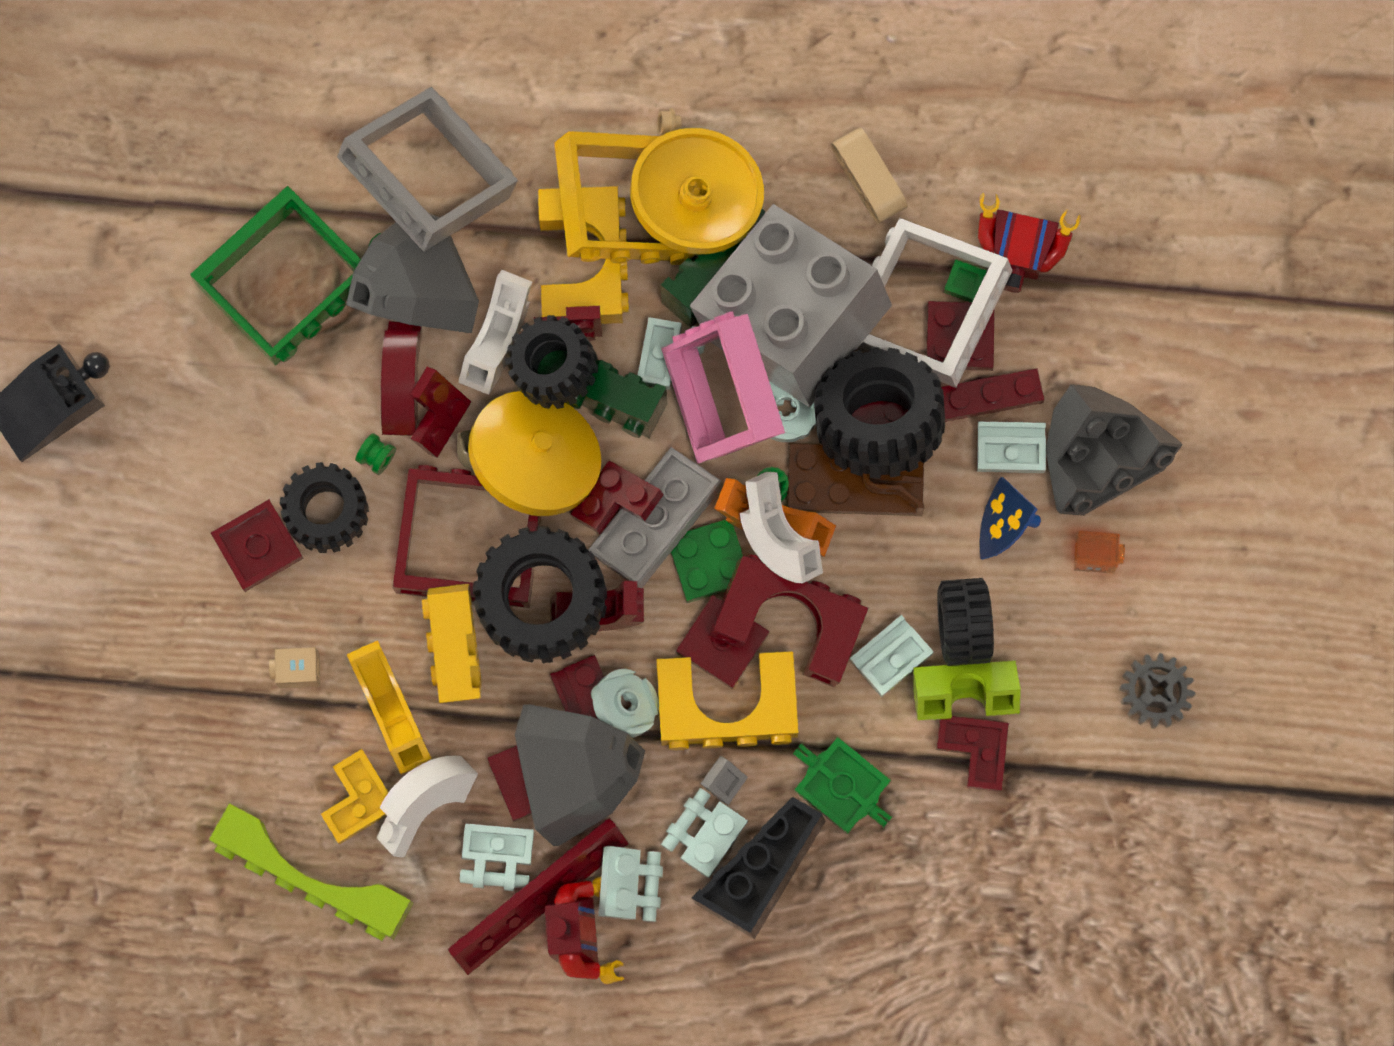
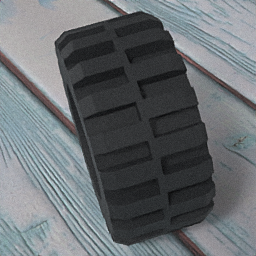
M879 347L870 348L869 352L864 353L861 350L850 354V358L845 359L843 357L834 363V370L829 368L822 376V382L817 385L815 391L816 399L814 400L817 436L828 458H834L835 464L844 470L849 467L852 474L862 476L865 473L870 474V478L881 479V475H890V478L897 477L904 470H907L909 473L918 468V462H927L933 456V450L935 451L939 448L942 442V434L945 433L944 393L941 389V382L937 374L932 372V368L924 361L918 363L917 356L908 352L904 355L900 353L899 349L888 348V351H881ZM877 401L893 402L908 410L898 420L879 425L864 423L852 416L858 408Z
M538 526V531L531 532L528 527L518 529L519 535L511 538L507 534L500 539L502 544L498 548L491 546L485 553L487 556L486 562L479 563L476 570L478 580L473 582L476 613L492 641L502 647L507 654L513 657L515 655L520 656L523 661L532 663L534 659H540L542 663H551L553 658L559 656L562 659H566L572 656L571 651L577 647L582 650L588 645L587 639L591 634L596 635L600 629L599 622L601 618H605L607 609L605 599L608 598L604 576L593 553L589 552L585 544L577 537L575 539L571 538L568 532L561 529L552 532L548 526ZM536 566L556 567L567 575L572 585L573 596L569 607L559 618L546 624L534 625L521 621L512 612L508 596L513 582L521 573Z

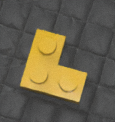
M362 749L333 766L350 796L321 813L339 845L387 816L380 806L389 792Z

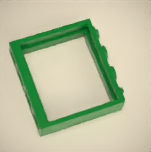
M288 185L190 274L195 285L275 366L281 361L287 362L297 352V346L302 341L315 337L322 328L321 324L328 317H335L346 307L345 302L348 299L353 274L274 347L212 285L293 211L353 271H355L361 261L355 252Z

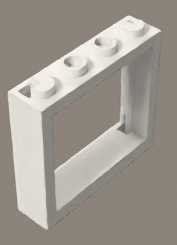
M899 218L895 228L892 227L887 233L885 239L886 247L881 257L877 256L872 264L878 270L884 287L908 238L986 267L988 271L943 363L870 334L857 349L869 352L870 348L879 347L881 351H888V348L899 349L900 353L904 355L908 352L917 356L918 363L920 361L926 362L932 368V372L937 374L940 382L957 387L1012 273V268L1008 258Z

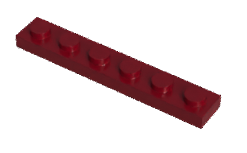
M1038 368L958 383L957 387L950 385L941 387L944 393L945 422L1042 404L1045 400ZM877 401L863 405L852 416L861 422L879 425L898 420L908 410L893 402Z
M608 818L574 847L570 848L557 861L543 870L530 883L516 892L503 905L489 914L476 927L462 936L447 949L465 973L469 975L544 914L545 906L554 903V898L560 887L570 883L582 882L598 870L603 863L604 847L624 848L629 844L616 824Z

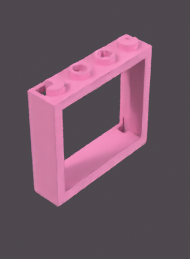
M732 311L714 317L713 320L703 322L698 327L688 329L685 333L673 336V343L661 348L697 464L728 455L785 433L748 314L735 317ZM720 338L748 426V430L725 438L697 349Z

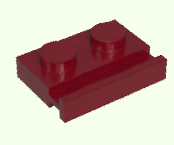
M595 655L550 674L566 712L592 716L598 719L594 710L591 692L604 675Z

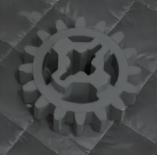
M1159 653L1156 660L1152 661L1148 654L1143 657V665L1136 660L1131 664L1135 673L1126 671L1122 676L1129 683L1121 684L1119 687L1120 691L1127 693V696L1121 700V704L1131 705L1132 708L1127 713L1129 717L1136 713L1140 715L1139 725H1142L1146 720H1151V728L1156 729L1159 721H1162L1164 726L1168 728L1172 725L1171 717L1178 722L1184 718L1180 709L1184 711L1191 709L1192 705L1186 699L1193 698L1195 691L1188 690L1187 686L1191 685L1194 679L1184 678L1183 674L1187 670L1186 666H1182L1179 669L1175 667L1177 658L1173 657L1167 663L1164 662L1163 654ZM1152 670H1162L1168 674L1157 675ZM1137 680L1142 687L1141 696L1138 699L1135 694ZM1175 684H1178L1179 687L1178 702H1176L1177 699L1173 696V686ZM1153 687H1163L1164 691L1161 695L1154 697L1150 693ZM1157 707L1160 708L1163 713L1151 712L1147 710V708Z

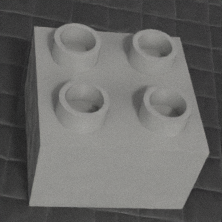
M773 204L691 303L690 308L699 324L732 311L735 317L748 314L768 380L810 407L816 399L815 391L817 385L822 382V376L829 368L834 370V363L843 357L845 359L851 357L850 354L856 351L892 304L876 268ZM720 338L711 341V343L723 350Z

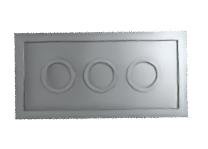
M672 447L645 479L646 482L659 488L664 494L647 520L644 522L621 509L588 549L597 560L627 581H637V588H643L724 485L720 479Z

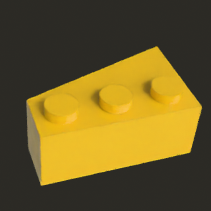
M469 584L428 589L427 599H422L424 620L430 619L431 632L426 633L428 652L434 653L435 665L431 666V678L433 686H437L439 703L481 698L482 679Z

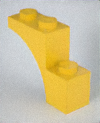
M377 640L346 654L400 774H404L432 760L379 641Z

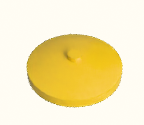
M685 128L671 131L658 137L643 150L633 169L630 182V199L639 222L657 241L680 252L711 254L724 251L738 244L754 228L763 206L764 183L755 160L738 142L713 130Z
M521 391L504 394L486 405L474 422L469 435L468 453L470 462L482 486L499 502L524 514L552 516L572 510L589 495L600 474L601 451L597 437L585 418L566 402L564 403V408L557 409L552 404L550 409L543 408L540 403L537 405L532 403Z

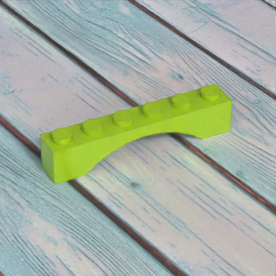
M230 803L209 838L212 843L217 845L214 850L216 853L231 861L235 855L247 861L244 866L246 869L261 877L265 871L277 877L274 884L291 893L296 887L307 893L304 900L323 909L325 904L337 909L334 916L350 925H353L355 920L367 926L365 932L382 942L386 936L393 940L395 939L414 904L410 899L381 884L367 887H340L324 884L305 876L293 868L280 855L271 841L264 823L260 819Z

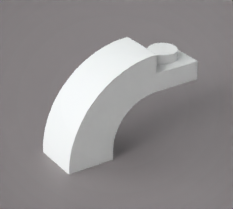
M765 472L745 481L749 509L740 513V518L745 535L761 561L774 573L796 583L803 584L821 575L823 569L819 541L802 537L789 525L782 509L777 472Z
M455 755L435 758L414 768L394 785L383 800L380 808L387 817L381 826L377 839L393 856L405 857L425 817L444 804L451 802L464 803L478 773L461 756Z

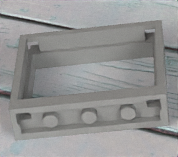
M432 87L345 137L337 155V158L423 252L508 200L518 181L512 171L504 166L492 153L490 147L479 139L470 129L468 123L461 119L449 106L446 99L440 96ZM422 113L490 185L489 188L436 221L367 147Z

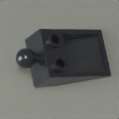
M58 344L33 361L0 392V431L21 462L105 406L88 381L89 378L99 379L108 373L110 363L104 354L100 352L88 354L83 361V367L80 368L70 352ZM63 370H69V377L60 375ZM85 396V398H83L82 400H80V401L78 402V399H79L80 397Z

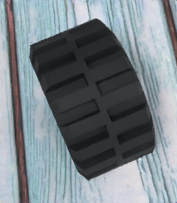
M548 315L547 321H543L541 317L535 318V324L531 326L528 323L524 324L521 327L524 331L521 334L515 333L512 337L515 342L514 345H508L507 353L510 357L506 358V366L510 369L508 373L525 397L535 405L540 403L543 408L550 409L553 404L557 409L564 408L565 402H569L570 405L577 403L575 398L578 395L584 397L588 393L586 390L587 385L593 386L595 382L592 374L598 373V365L595 362L598 360L597 354L587 337L575 323L571 324L564 317H561L558 321L555 315ZM557 350L567 351L566 360L561 368L551 374H537L538 366L547 354Z
M323 462L315 463L316 468L310 469L309 465L302 468L303 473L298 476L295 472L290 477L292 483L290 485L285 484L283 488L285 496L280 497L282 519L293 538L299 544L302 543L308 550L312 551L314 548L319 553H327V549H332L335 553L341 551L340 546L344 544L348 548L354 544L352 539L355 536L360 538L363 533L361 528L363 525L366 526L368 522L366 513L369 512V506L365 493L356 477H353L350 471L345 468L339 469L337 464L330 463L329 467H325ZM322 492H333L343 498L344 507L336 520L328 524H315L307 519L306 508L314 496Z
M983 578L941 581L937 592V609L941 650L945 662L948 666L990 663L994 652V630L990 594Z

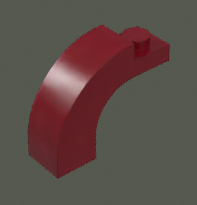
M389 321L388 328L384 332L381 364L382 435L413 436L417 429L419 416L418 402L410 396V393L418 382L422 326Z
M623 581L617 588L607 591L608 598L605 599L607 609L605 618L600 619L599 631L624 629L644 622V588H637V581ZM556 592L550 598V622L559 618L567 610L572 601L573 592Z

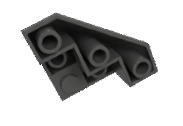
M429 213L435 221L440 218L437 215ZM396 222L371 242L353 272L346 305L370 315L409 325L472 333L479 299L451 235L423 252Z
M1071 384L1053 410L1046 445V455L1057 511L1060 514L1084 516L1164 471L1173 462L1182 443L1129 402L1096 387Z
M530 704L523 705L515 731V739L535 830L553 846H560L611 815L638 781L645 750L628 733L592 716Z

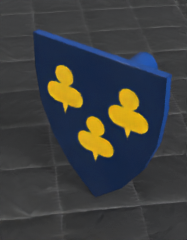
M1001 476L986 504L981 522L979 544L980 559L982 560L997 556L1009 549L1021 537L1028 526L1037 528L1041 522L1040 516L1035 514L1038 509Z

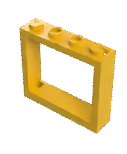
M568 131L554 142L568 257L581 258L583 262H593L603 258L611 259L612 263L640 260L642 264L670 261L671 265H681L687 258L691 259L697 255L674 250L662 243L591 241L587 239L578 156L638 160L643 150L660 136Z

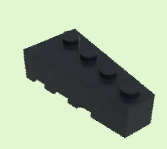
M792 797L761 828V831L748 843L746 842L738 851V854L712 876L713 878L701 890L699 889L691 899L699 907L755 939L826 821L823 814Z

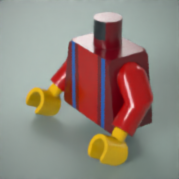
M982 193L979 197V203L983 212L979 216L977 236L980 246L984 250L1008 258L1012 273L1004 290L1019 293L1022 290L1024 278L1038 279L1040 272H1049L1065 257L1073 237L1071 231L1079 226L1081 216L1080 214L1078 215L1075 224H1068L1065 221L1068 209L1065 210L1060 217L1062 228L1058 229V222L998 209L1000 201L997 194H995V203L987 206L983 203L985 195Z
M596 877L593 882L582 881L563 885L559 888L554 898V903L545 906L549 956L557 961L564 973L571 978L591 980L600 978L604 984L622 981L624 977H617L614 973V968L624 966L621 961L615 960L601 966L598 962L594 898L592 897L593 895L600 897L601 877Z

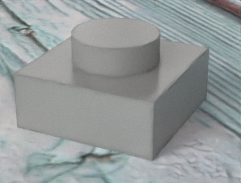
M720 756L701 782V785L721 802L729 805L748 777L729 760Z

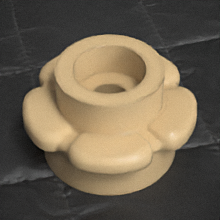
M670 108L669 111H659L657 117L658 136L681 129V116L675 115L673 108Z

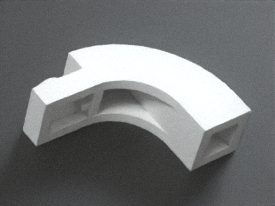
M504 270L500 271L496 279L486 318L474 344L465 355L458 383L488 395L490 394L506 366V358L510 357L507 353L508 345H514L515 342L512 337L515 333L520 334L521 327L523 326L530 304L528 298L532 281Z

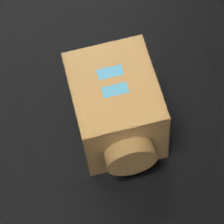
M316 647L274 649L275 659L269 660V675L271 680L275 679V683L280 689L320 687V653Z

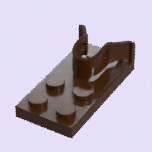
M790 444L788 507L816 513L923 515L924 463L921 461L918 462V468L909 473L907 470L900 472V476L890 478V475H881V479L870 478V474L863 473L862 476L852 474L849 467L845 470L835 464L834 458H828L825 454L823 445Z

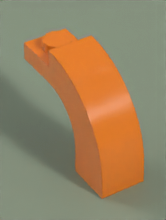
M726 478L714 509L726 516L727 522L743 531L740 513L749 509L747 489L744 484L736 479ZM782 505L785 518L793 530L806 539L818 540L820 554L825 557L836 525L816 512L798 510Z

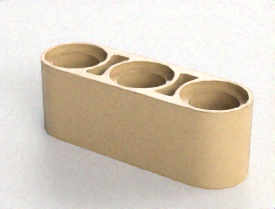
M861 127L831 143L836 159L876 223L879 224L907 208V202L903 193Z

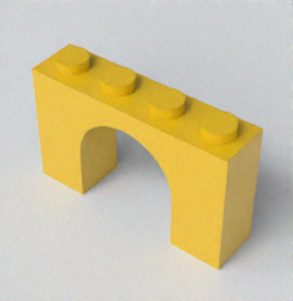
M618 186L582 187L586 231L593 234L600 241L627 242L626 229H620L619 218L626 217L625 197H619ZM560 188L538 189L541 231L564 230ZM605 259L601 270L593 278L582 283L541 285L542 317H547L548 315H555V317L566 316V307L600 306L602 324L623 323V313L629 312L628 292L622 293V281L628 280L627 262L612 263L611 259Z
M793 651L759 653L760 700L749 716L733 723L714 721L705 716L696 705L692 688L691 657L657 659L661 745H668L669 750L676 751L689 749V744L703 743V748L707 749L723 747V742L737 741V746L741 747L757 745V740L771 739V744L774 745L792 743L791 738H798L799 733Z

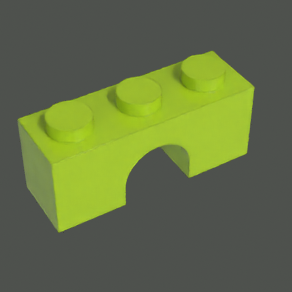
M1016 661L957 666L913 667V693L917 721L952 718V704L961 698H973L980 701L985 708L986 716L1020 714L1021 688Z

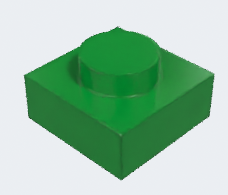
M955 259L943 293L967 302H973L987 270Z

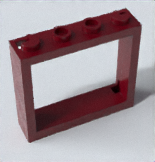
M418 465V469L409 468L393 589L396 594L427 597L428 589L469 584L471 602H474L473 582L407 575L419 483L487 490L476 476L471 475V471L465 469H451V473L438 472L437 467L429 465ZM529 515L527 527L530 532L538 531V526L541 524V516ZM535 567L521 573L519 588H510L508 596L510 606L530 608Z

